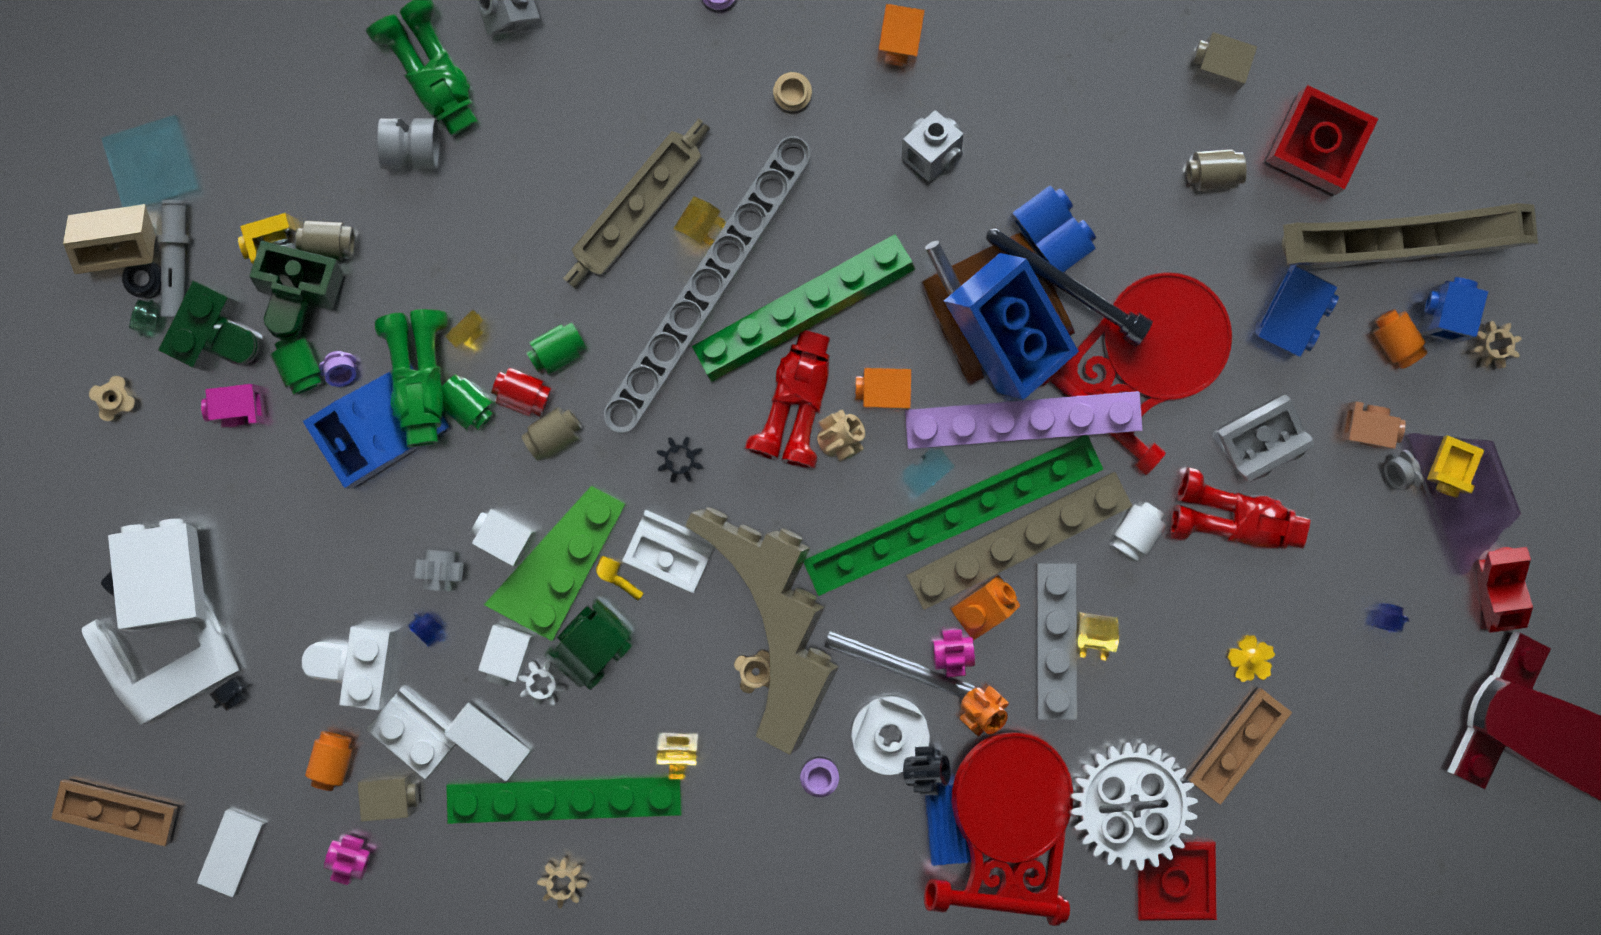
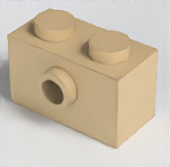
M143 204L68 215L63 245L74 274L152 263L156 234L146 205Z

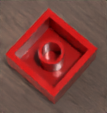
M1307 85L1298 93L1266 162L1337 195L1345 190L1378 118Z

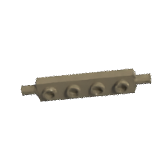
M698 118L684 136L673 131L670 132L571 249L578 261L563 277L566 282L576 289V286L589 271L602 276L702 159L696 145L710 130L707 124H704Z

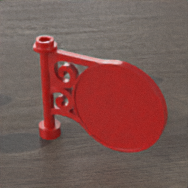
M1168 272L1148 275L1129 285L1113 302V305L1127 314L1130 311L1134 314L1140 312L1153 321L1150 330L1141 343L1134 347L1122 339L1123 334L1118 331L1119 327L1103 318L1077 348L1079 352L1041 385L1045 386L1050 381L1067 397L1139 391L1140 395L1150 398L1141 404V416H1143L1149 409L1159 403L1180 400L1195 395L1216 380L1224 369L1231 351L1232 328L1229 315L1219 297L1208 286L1193 277ZM1103 334L1107 358L1102 356L1090 358L1084 365V374L1091 380L1096 379L1098 374L1092 369L1097 364L1104 369L1105 376L1100 383L1090 384L1080 378L1078 364L1084 354ZM1115 374L1124 384L1111 386L1115 379ZM1134 432L1109 433L1138 458L1134 466L1145 476L1154 469L1166 454L1155 442L1149 447L1146 446L1134 435Z
M1001 733L981 741L963 759L953 783L952 808L956 824L967 841L970 850V877L963 891L952 890L948 881L930 879L924 892V904L928 911L944 913L951 905L1046 917L1051 926H1059L1061 923L1067 922L1070 915V904L1061 895H1058L1066 827L1071 817L1069 811L1073 808V799L1070 798V794H1073V785L1065 762L1051 745L1029 734ZM1051 849L1045 885L1039 891L1031 892L1023 882V875L1027 869H1034L1035 875L1033 878L1026 877L1024 881L1026 884L1034 887L1041 885L1046 877L1045 867L1041 862L1034 859ZM983 855L991 859H988L984 862ZM1006 862L1016 864L1012 869ZM997 867L1001 871L1002 882L998 891L994 895L978 893L981 883L991 888L999 884V876L992 874L989 877L991 869Z

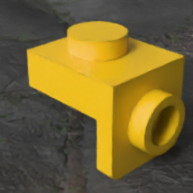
M1444 436L1427 480L1437 483L1435 490L1451 497L1458 498L1460 493L1472 494L1475 486L1471 485L1484 450L1451 436Z

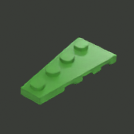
M590 486L484 605L548 640L554 641L626 504Z

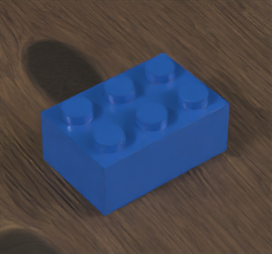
M999 253L944 300L998 393L1024 400L1079 352L1026 258Z

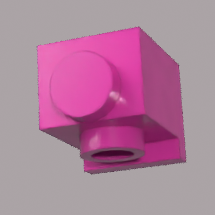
M244 384L205 389L206 398L201 400V411L205 422L221 421V428L245 426V418H248L249 424H264L259 385Z

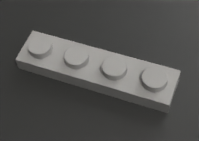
M1036 563V682L1038 720L1077 719L1076 563Z

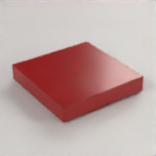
M1214 840L1182 841L1185 845L1183 849L1171 845L1169 848L1173 858L1168 860L1161 854H1158V867H1153L1148 859L1144 860L1143 870L1136 869L1138 921L1217 920L1216 842Z

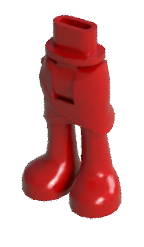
M808 330L799 333L796 345H791L789 353L781 358L776 370L777 386L771 400L773 404L767 422L761 433L749 436L744 447L746 451L770 460H778L790 407L799 406L781 461L795 467L815 469L817 455L810 448V434L815 414L820 413L821 402L827 386L830 355L826 351L830 337Z
M1190 467L1185 470L1178 488L1177 501L1232 512L1233 520L1209 515L1186 506L1176 505L1170 524L1171 539L1185 541L1192 533L1199 532L1227 537V542L1241 543L1257 548L1286 549L1288 546L1304 548L1310 527L1309 518L1296 516L1295 510L1287 509L1280 500H1275L1268 496L1250 497L1238 492L1233 494L1213 488L1205 484L1203 474L1199 470Z

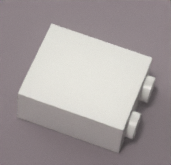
M167 519L160 521V527L145 529V525H128L120 528L121 533L108 535L118 629L136 632L207 621L197 528L183 523V519Z

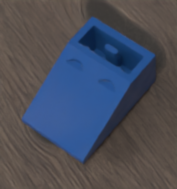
M410 362L411 369L415 370ZM390 372L334 401L303 421L344 488L353 489L418 448L407 447L406 432L400 430V423L393 416L390 403L393 384ZM443 414L442 419H440L441 427L437 428V436L450 428Z

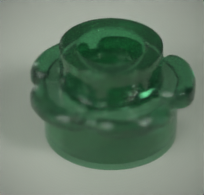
M138 299L130 318L129 329L138 331L141 337L145 335L146 331L154 332L160 318L161 310L155 309V302L153 300L146 302Z

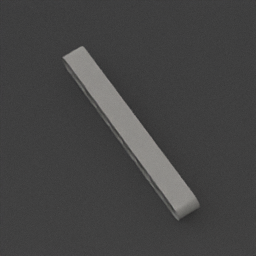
M789 136L778 143L606 405L604 420L612 431L619 434H628L640 425L800 181L810 163V148L802 138ZM789 147H797L804 154L803 161L797 165H788L782 159L783 152ZM775 179L782 184L783 190L778 197L768 198L761 193L760 188L766 180ZM748 211L756 212L762 219L760 226L753 231H747L739 224L741 216ZM725 244H734L740 249V256L733 263H724L718 257L719 249ZM712 276L718 280L719 287L715 294L704 296L697 291L698 281L702 277ZM684 308H690L697 313L696 324L689 329L680 328L676 324L677 313ZM670 341L675 344L676 353L671 360L662 362L655 357V347L659 342ZM641 373L651 374L654 378V387L647 394H639L633 387L635 377ZM621 405L629 406L633 412L631 423L625 427L616 426L612 420L613 411Z

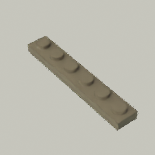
M1112 472L906 576L922 609L925 610L1132 507V504L1116 472Z

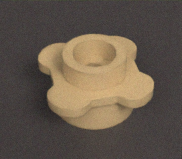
M113 376L108 383L102 386L95 385L90 389L89 397L91 400L96 401L100 409L99 417L104 421H112L115 415L125 411H132L135 407V399L131 397L129 390L125 387L126 381L120 376ZM110 395L116 397L114 402L109 401Z
M760 650L755 656H739L735 660L734 667L740 673L742 680L740 689L743 692L752 693L755 688L762 686L769 688L770 655L768 651ZM754 668L759 669L760 673L758 675L752 674Z

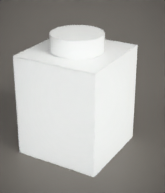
M490 509L488 515L482 512L471 530V533L476 535L472 544L512 566H517L536 531L496 509Z
M500 624L493 625L478 670L487 673L486 680L499 685L508 686L509 680L513 682L519 681L518 676L522 674L534 636Z

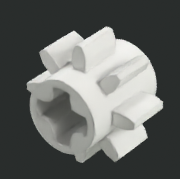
M546 660L543 668L539 669L535 662L528 663L532 673L529 676L525 674L518 676L520 681L526 682V689L521 692L520 696L525 697L530 694L535 698L533 704L536 708L540 705L541 700L545 698L553 706L556 704V698L553 693L555 691L565 692L567 690V687L559 684L558 678L563 673L560 670L554 672L550 669L552 663L549 660ZM537 673L542 678L546 676L551 678L552 683L547 686L549 693H546L543 689L536 690L533 684L538 681Z

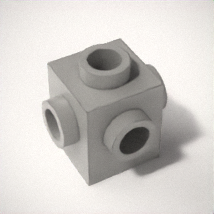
M476 0L487 35L517 32L540 18L534 0Z
M934 110L925 119L919 118L912 124L902 141L901 159L930 182L945 168L947 170L953 168L963 155L962 130L951 118L945 119Z

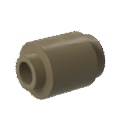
M1233 149L1195 152L1193 160H1189L1186 166L1189 184H1194L1197 191L1235 188L1237 184H1244L1247 174L1245 156L1242 152L1235 153Z
M305 221L303 228H298L296 231L297 250L333 258L337 261L353 257L355 247L354 228L345 227L343 222Z
M557 407L527 427L528 431L521 435L532 456L537 461H540L545 457L547 459L552 458L578 441L580 437L577 431L582 429V426L570 409L564 412L560 407Z

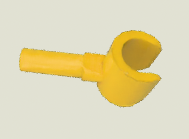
M602 556L596 567L597 575L602 580L619 586L638 601L642 597L643 592L623 577L617 575L621 563Z

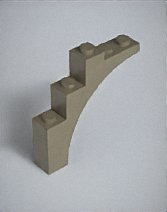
M1521 203L1393 219L1327 223L1297 222L1283 225L1284 236L1282 238V249L1286 256L1287 265H1312V268H1336L1369 262H1397L1430 256L1452 257L1538 244L1534 204Z
M706 507L705 510L701 509L691 512L685 526L710 542L732 563L750 589L760 611L769 644L770 684L766 709L756 737L791 755L800 748L839 668L830 662L831 657L823 651L815 648H810L809 651L805 649L825 608L815 603L817 598L813 594L796 588L795 591L791 590L810 548L801 544L802 537L786 529H781L780 532L773 531L767 533L762 541L760 540L761 533L745 525H740L739 528L726 522L728 517L716 509Z

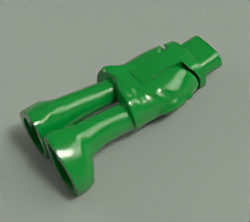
M412 0L403 6L399 13L429 59L425 66L418 57L396 14L379 19L365 31L373 43L387 45L395 53L407 73L404 77L412 86L421 104L436 118L438 124L444 123L450 136H454L478 121L470 108L473 105L469 97L470 85L465 74L458 66L453 64L448 51L444 50L432 25V16L435 10L434 2L432 0Z
M418 309L410 312L418 370H413L410 367L408 351L410 325L407 315L404 313H391L379 317L374 322L377 336L386 340L392 364L390 373L393 384L390 403L393 416L398 419L400 430L406 432L407 447L410 448L438 443L437 428L441 427L443 391L441 367L437 366L435 339L436 335L444 332L448 326L447 313L441 310Z

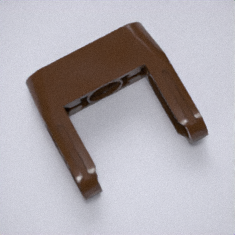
M1022 232L1010 237L1035 253ZM991 246L952 265V268L962 286L999 253H1006L995 246ZM936 273L922 281L921 284L934 317L965 379L971 386L984 379L981 363L946 306L944 300L949 295ZM1035 273L1069 335L1075 334L1073 325L1052 283Z

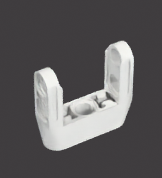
M206 599L207 621L189 623L201 646L142 680L138 678L112 631L107 629L97 619L82 627L83 636L114 693L140 726L151 722L239 672L227 637Z

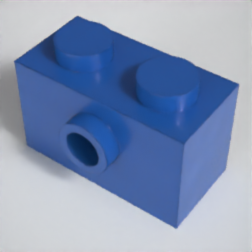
M1290 265L1255 333L1259 337L1301 357L1304 350L1310 352L1320 335V330L1316 329L1323 315L1329 317L1337 304L1339 296L1334 294L1337 286L1296 265Z
M1455 277L1454 282L1445 281L1444 284L1431 288L1425 302V315L1420 333L1456 343L1477 338L1489 291L1478 289V282L1460 277Z

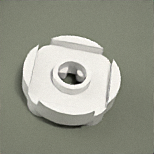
M896 696L875 698L862 707L854 719L851 730L854 751L861 762L870 770L884 775H894L903 772L904 760L906 757L915 756V747L929 745L930 735L927 722L920 710L912 702ZM890 724L896 725V732L901 735V740L899 742L892 741L890 746H885L883 744L884 737L879 735L882 728L888 729Z

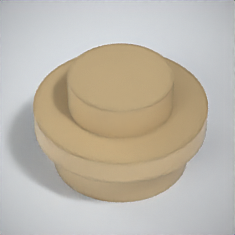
M789 72L783 74L775 82L773 88L774 99L778 106L786 111H799L805 108L811 100V84L800 73Z

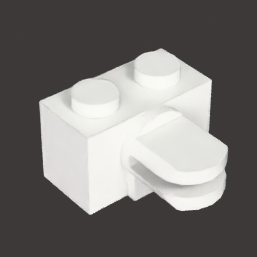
M362 625L352 626L350 628L348 645L317 642L310 645L302 656V668L305 674L312 679L341 683L342 689L339 705L372 710L383 709L387 701L397 630Z

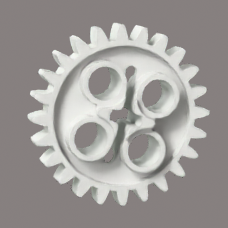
M1124 743L1121 755H1119L1114 746L1108 747L1109 759L1106 760L1099 753L1095 754L1094 759L1097 767L1094 768L1087 764L1083 765L1082 768L1088 775V778H1075L1074 780L1082 788L1081 793L1070 794L1071 799L1080 803L1079 807L1070 810L1069 814L1081 816L1082 821L1074 825L1073 829H1085L1087 834L1080 843L1082 845L1091 842L1096 844L1091 854L1093 857L1100 855L1103 851L1106 852V865H1111L1116 858H1120L1121 869L1127 870L1130 860H1133L1136 869L1143 870L1144 860L1148 859L1153 867H1158V854L1171 860L1173 855L1169 847L1173 845L1183 849L1185 845L1180 840L1179 835H1192L1193 833L1185 825V821L1197 819V815L1188 812L1187 806L1193 805L1198 801L1195 798L1186 797L1185 792L1190 790L1194 784L1181 783L1180 778L1185 774L1186 769L1173 771L1171 769L1175 761L1173 756L1163 762L1160 761V748H1156L1149 756L1147 755V747L1144 743L1139 745L1136 753H1133L1130 743ZM1147 774L1156 776L1160 783V789L1154 796L1146 795L1141 788V781ZM1109 777L1118 780L1121 785V793L1115 800L1106 798L1102 791V785ZM1131 795H1133L1135 802L1166 800L1168 803L1165 808L1136 811L1135 818H1133L1131 811L1099 812V807L1102 805L1129 803ZM1152 813L1160 815L1164 821L1162 832L1156 836L1150 834L1145 826L1147 817ZM1112 817H1119L1125 824V833L1119 839L1111 838L1106 830V825Z

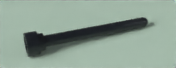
M990 229L986 233V240L1008 255L1026 258L1036 274L1119 327L1118 331L1123 334L1122 339L1134 347L1141 343L1150 330L1153 321L1140 312L1137 314L1131 311L1128 314L1001 231Z

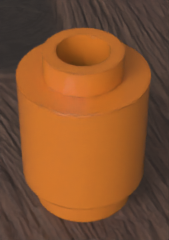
M1392 309L1375 320L1378 327L1372 333L1392 363L1397 362L1399 367L1404 369L1427 355L1428 352L1424 347L1426 341L1406 311L1397 313L1395 309Z
M321 731L319 739L314 741L305 777L312 779L310 784L312 787L333 791L335 785L343 786L353 751L350 747L352 740L350 737L334 732Z

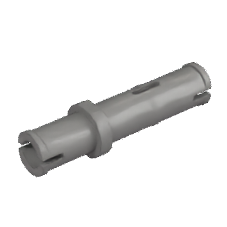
M162 200V235H158L157 243L161 244L160 317L174 318L184 299L185 245L189 244V236L185 235L186 201Z

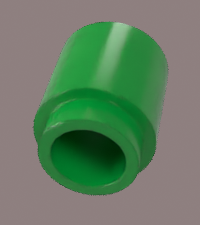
M571 322L564 327L560 324L530 341L529 344L532 350L526 354L538 373L545 370L549 376L579 359V353L585 351L587 347Z
M296 337L290 340H280L274 344L276 350L270 354L285 388H290L293 396L305 393L322 384L319 377L321 371L306 339L298 340Z
M455 374L442 386L443 410L466 431L471 430L473 427L479 431L494 415L490 411L493 402L467 378L461 379Z

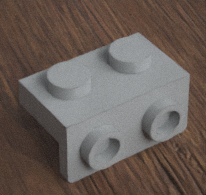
M1286 394L1217 431L1233 468L1246 482L1267 476L1272 469L1287 461L1299 459L1307 450L1315 446L1313 438L1304 430L1292 400Z

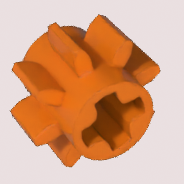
M988 686L985 691L981 688H975L964 696L961 702V710L964 714L959 719L977 736H980L983 731L987 734H994L1007 721L1008 714L1004 709L1009 705V702L991 686Z

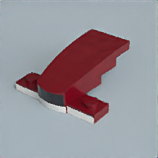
M1513 631L1493 675H1490L1484 681L1473 698L1468 713V728L1447 772L1486 789L1505 749L1528 765L1601 802V715L1534 690V684L1551 648L1522 633Z

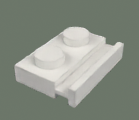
M645 510L622 561L694 593L714 546L692 530Z
M405 685L398 690L395 696L366 728L369 733L424 779L429 777L456 744L444 735L450 723Z

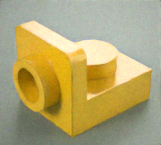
M282 213L242 225L240 228L243 236L238 237V243L244 259H250L253 264L261 241L279 244L288 240L287 234L297 231L293 217L287 213Z

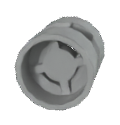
M381 118L377 135L380 168L404 169L407 163H411L414 169H437L439 162L437 120L435 118H414L411 124L407 125L402 118Z

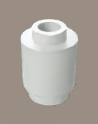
M1147 502L1142 507L1134 504L1114 534L1117 539L1112 546L1134 561L1139 562L1143 555L1148 556L1166 528L1167 524L1162 521L1165 514Z

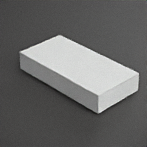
M470 703L465 705L444 732L446 737L504 781L510 778L530 752L529 748Z
M227 809L197 883L230 897L236 896L264 823Z

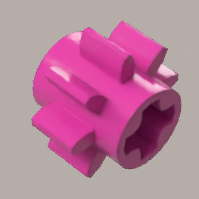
M961 629L942 631L943 640H933L935 669H946L947 678L966 676L965 667L975 666L973 638H962Z
M346 835V837H343L342 843L335 840L331 842L324 862V869L333 871L330 878L331 881L348 886L349 883L351 884L353 877L360 880L363 879L371 856V851L362 849L364 839Z

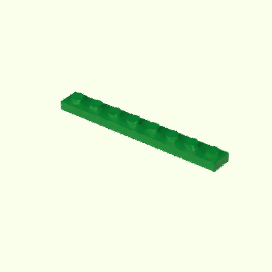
M1084 435L805 559L803 563L818 596L1104 469L1089 436Z

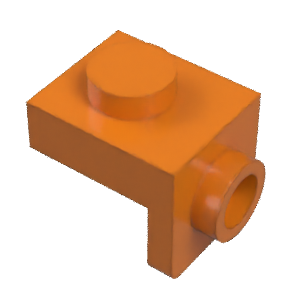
M997 575L983 587L954 605L951 610L969 636L975 640L1009 618L1020 607V604L1017 601L1014 589Z

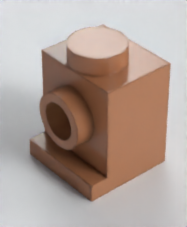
M1357 401L1348 403L1341 441L1385 450L1395 449L1396 442H1402L1406 422L1399 417L1390 416L1391 409L1367 405L1366 411H1363L1364 403Z

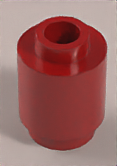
M509 367L506 374L498 373L491 394L497 396L495 404L528 417L532 414L541 417L552 388L545 386L543 380Z

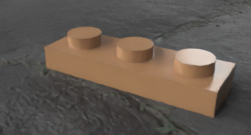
M1258 688L1187 780L1221 805L1292 712L1262 688Z
M64 779L60 781L51 819L165 847L169 845L178 807Z

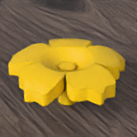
M1245 635L1243 640L1238 642V647L1241 650L1229 649L1227 658L1232 667H1238L1235 677L1240 679L1241 682L1252 681L1255 675L1261 680L1271 676L1270 669L1272 664L1266 660L1275 656L1273 646H1269L1265 642H1260L1257 645V639L1254 635Z

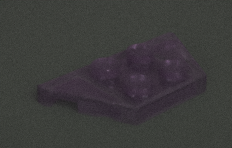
M1419 433L1404 435L1410 452L1420 465L1421 474L1424 479V489L1458 575H1464L1470 571L1472 564L1483 552L1489 550L1498 540L1499 535L1504 529L1509 528L1521 515L1495 444L1489 440L1453 437L1484 450L1471 485L1475 486L1472 494L1460 493L1459 497L1455 498L1435 490L1437 483L1427 480L1444 436Z

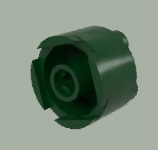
M598 598L593 600V611L586 606L559 634L557 639L561 643L555 648L556 651L550 646L544 654L579 688L586 686L589 690L593 689L606 674L603 671L606 664L612 658L618 662L633 645L630 642L633 638L630 636L632 629Z

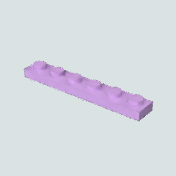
M1139 391L905 410L908 449L1143 431Z

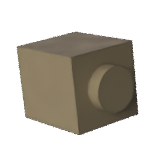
M1212 32L1206 42L1200 40L1196 48L1193 63L1199 65L1195 76L1239 90L1246 83L1257 46Z
M410 775L366 778L358 782L361 822L408 818L414 813L413 807H418L419 805L418 787L416 783L411 784Z

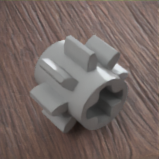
M426 550L425 560L418 559L415 562L414 578L423 579V589L452 591L453 581H462L464 563L454 562L455 552Z

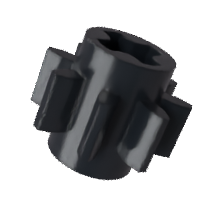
M687 436L683 440L682 445H676L671 437L668 438L671 448L667 452L657 450L658 455L665 457V464L661 465L658 471L662 472L669 469L672 472L670 482L675 483L678 475H684L688 482H692L690 471L693 468L699 470L704 468L700 463H696L695 456L702 453V448H696L693 451L689 449L690 437ZM681 449L687 450L686 457L691 460L689 467L682 466L680 471L674 470L675 463L670 460V456L672 453L679 454Z
M933 746L915 747V756L906 757L904 760L903 776L907 786H914V793L920 792L921 796L939 795L938 785H947L950 781L951 768L948 757L940 755V750L934 749Z

